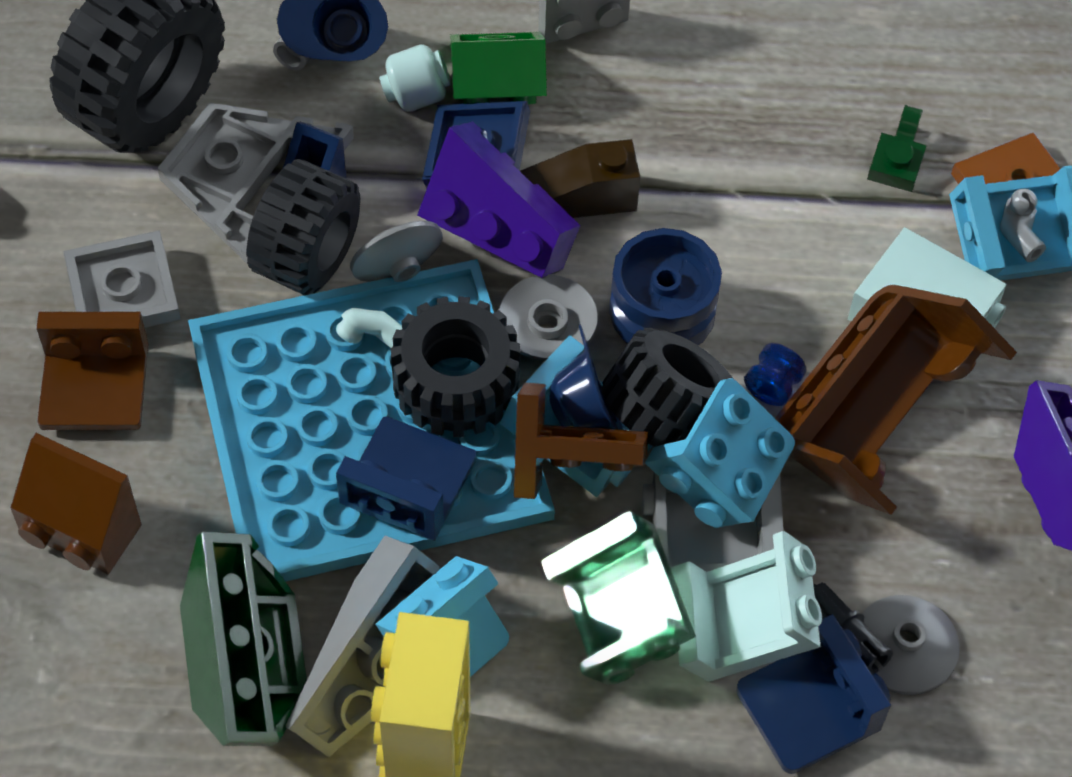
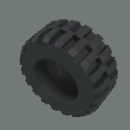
M86 0L81 8H76L69 18L71 23L66 32L61 33L57 42L59 46L58 53L52 58L50 68L54 75L49 78L54 104L63 118L116 152L140 153L147 151L149 146L161 144L165 141L166 135L169 133L174 134L182 126L181 122L183 119L194 112L197 108V101L202 94H206L210 86L209 80L212 74L216 73L220 63L218 59L219 52L223 51L225 42L222 35L225 31V23L218 4L215 0Z

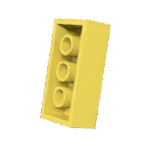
M399 612L396 632H385L381 652V667L385 668L383 687H375L371 707V722H375L373 743L378 745L376 766H380L379 777H461L471 714L469 621Z

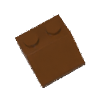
M35 433L30 440L10 507L19 529L18 534L34 547L44 549L46 546L62 552L63 556L71 564L80 569L90 570L93 567L109 575L142 526L128 475L41 434Z

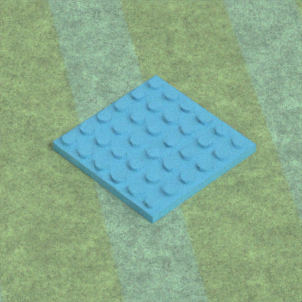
M478 259L423 270L411 279L402 282H396L393 277L188 320L235 533L251 534L259 545L257 550L274 565L285 582L364 564L368 561L384 536L413 545L421 551L554 520L555 509L544 473H542V486L535 499L514 498L516 435L502 426L500 422L497 425L487 422L486 431L476 435L473 429L464 430V437H453V431L444 430L442 436L437 435L475 450L476 462L435 541L339 503L336 472L345 456L357 461L360 460L383 417H390L421 429L413 423L412 414L404 415L399 406V399H395L391 348L375 335L364 333L361 341L356 344L345 341L336 331L337 325L343 320L341 315L351 308L377 310L387 313L402 325V320L408 313L417 316L418 306L426 302L430 307L437 305V298L447 296L449 302H458L459 296L470 297V304L477 305L480 300L490 304V312L494 313ZM451 357L437 362L431 368L447 376H463L476 371L481 366L467 358ZM427 424L421 430L431 433V425Z

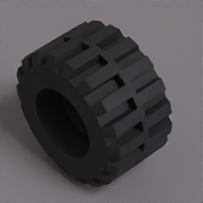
M297 159L291 164L286 165L264 192L250 225L246 256L247 264L251 271L303 295L319 291L338 270L354 238L361 202L358 185L305 160Z
M448 296L437 298V305L430 307L427 302L418 306L417 316L408 313L402 320V330L396 329L394 333L393 348H391L395 399H399V406L404 415L412 414L415 425L422 429L425 425L429 424L431 425V433L440 436L443 435L444 430L453 431V437H464V430L473 429L476 435L486 431L487 422L497 425L501 421L503 410L506 411L512 396L519 390L520 343H517V332L514 326H507V317L500 310L491 313L490 304L481 300L477 305L470 304V297L459 296L458 302H449ZM451 357L467 358L481 366L476 371L463 376H447L431 368L437 362Z
M644 328V330H638L631 338L604 378L601 390L602 395L606 398V404L615 416L630 431L648 432V444L656 447L685 440L717 384L721 380L733 377L718 360L695 343L668 331Z

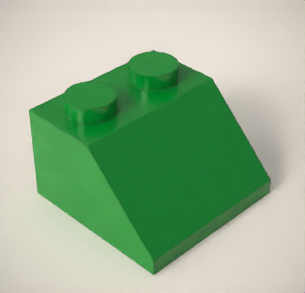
M541 32L450 34L454 99H463V104L491 103L490 98L509 97V102L527 101L529 105L537 103L536 96H547L546 39Z

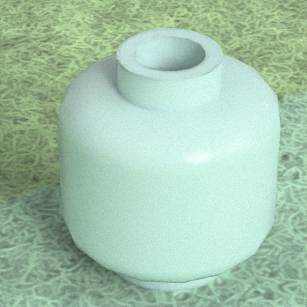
M423 44L390 55L386 60L387 74L379 77L388 102L397 100L400 107L407 112L442 101L446 95L445 87L452 85L440 51L432 52L428 46Z

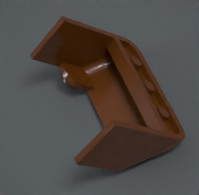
M888 285L869 298L775 419L794 438L795 445L790 457L848 499L892 515L897 506L880 490L884 483L886 464L876 454L934 379L951 381L964 378L974 369L976 359L981 353L1012 360L1017 351L967 299L900 285Z

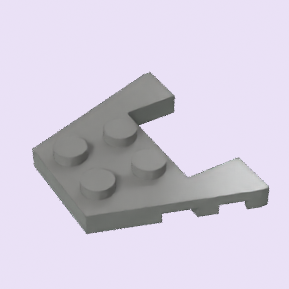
M209 103L157 168L159 178L247 263L246 248L253 215L244 212L243 209L287 153L296 123L301 121L343 138L344 151L354 139L353 126L336 122L335 128L315 125L313 118L296 116L293 121L270 118L268 111Z

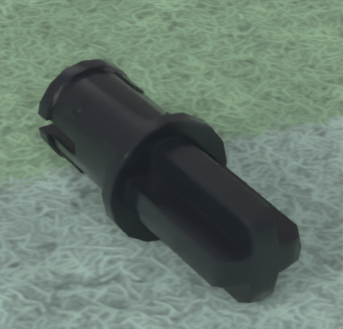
M826 583L813 584L815 598L820 606L822 619L833 614L842 629H849L856 637L862 652L861 659L870 673L879 672V668L874 662L877 660L884 668L891 660L893 651L863 623L865 616L859 610L852 611Z

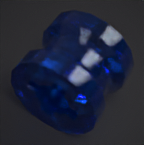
M777 343L766 344L759 353V364L751 366L744 376V383L752 395L760 401L773 406H784L792 396V385L798 384L803 379L807 367L803 359L792 349Z

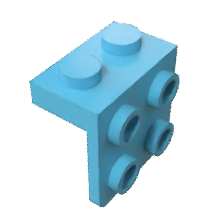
M728 378L721 380L717 384L687 438L654 447L645 464L659 476V481L666 489L678 494L694 509V513L699 520L713 528L754 521L790 456L795 441L793 436L735 379Z
M455 556L376 623L384 637L385 632H396L399 612L469 621L470 677L509 642V633L485 596L498 585L497 580L487 566Z

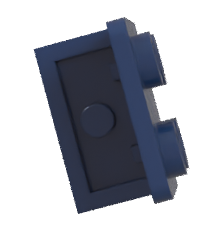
M833 614L822 619L821 624L818 626L821 647L777 660L742 677L737 683L736 693L781 768L789 774H795L881 731L891 707V697L885 682L878 674L870 673L861 659L862 652L856 637L849 629L843 630Z

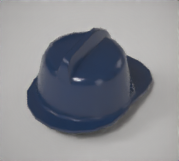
M284 0L279 7L276 19L278 33L289 49L303 57L330 61L352 62L365 60L379 50L385 42L389 28L387 13L379 0Z
M578 324L585 351L555 375L549 394L552 411L561 426L624 430L620 420L605 402L606 398L602 395L601 390L602 384L598 379L582 325Z

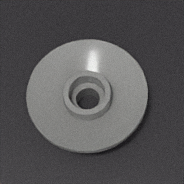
M413 221L390 228L370 239L354 254L350 262L352 274L356 279L366 282L393 277L396 282L409 280L420 272V265L439 248L443 239L442 231L436 223L431 221Z
M548 275L544 278L533 276L520 281L506 293L499 308L507 317V326L513 325L517 332L520 354L536 360L546 361L569 335L583 345L578 324L582 325L588 344L592 340L597 328V308L591 295L577 282L562 276ZM548 323L554 325L555 327L543 328L541 327V325Z
M894 595L872 603L863 611L862 614L865 616L863 623L893 651L891 660L884 668L877 660L874 662L879 668V672L876 674L883 679L890 692L902 695L924 694L938 688L951 676L959 658V639L954 625L937 606L918 597ZM900 632H910L917 636L918 641L907 642L901 637Z

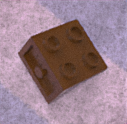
M38 312L36 329L45 353L37 420L39 428L41 430L140 429L149 345L141 312Z

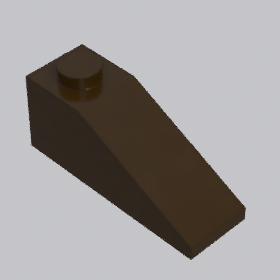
M633 139L584 144L520 170L533 185L538 184L572 218L637 211L641 177Z

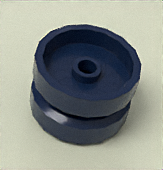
M669 228L643 231L626 241L615 256L612 274L609 314L614 330L627 344L638 330H644V328L668 331L696 345L703 343L714 327L721 285L722 269L716 253L704 240L686 231Z

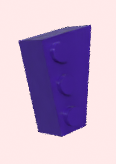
M473 121L449 127L417 216L434 222L439 227L541 278L563 269L581 225L538 184L533 185L514 166L516 162L505 152L500 153L482 135L483 130Z

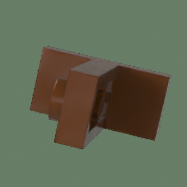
M525 383L517 394L514 498H536L542 486L543 459H550L551 465L563 468L581 466L582 461L603 463L602 467L610 471H630L634 469V465L643 466L648 452V432L544 425L546 384Z

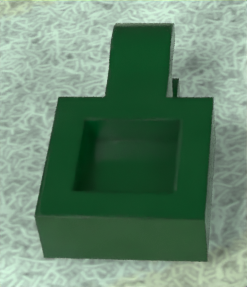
M905 105L896 135L881 133L867 180L913 192L927 147L925 144L914 142L923 110Z

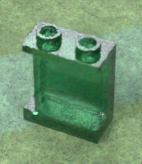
M629 511L542 560L547 578L564 586L588 656L586 660L579 663L582 675L607 685L618 684L631 678L635 673L634 669L651 660L659 661L675 655L680 650L681 644L696 637L655 525Z

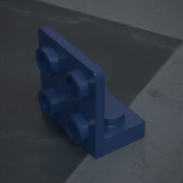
M383 417L360 460L357 461L345 456L336 472L339 503L435 541L476 462V451L393 418Z

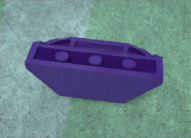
M1036 380L1029 385L1013 457L1022 474V483L1031 494L1041 516V525L1044 532L1051 539L1053 545L1072 551V388L1070 385Z

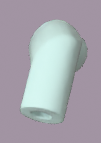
M351 308L341 315L343 320L336 327L337 334L349 343L356 344L360 342L363 334L368 333L375 335L390 348H393V336L396 329L402 330V325L387 313L359 308Z

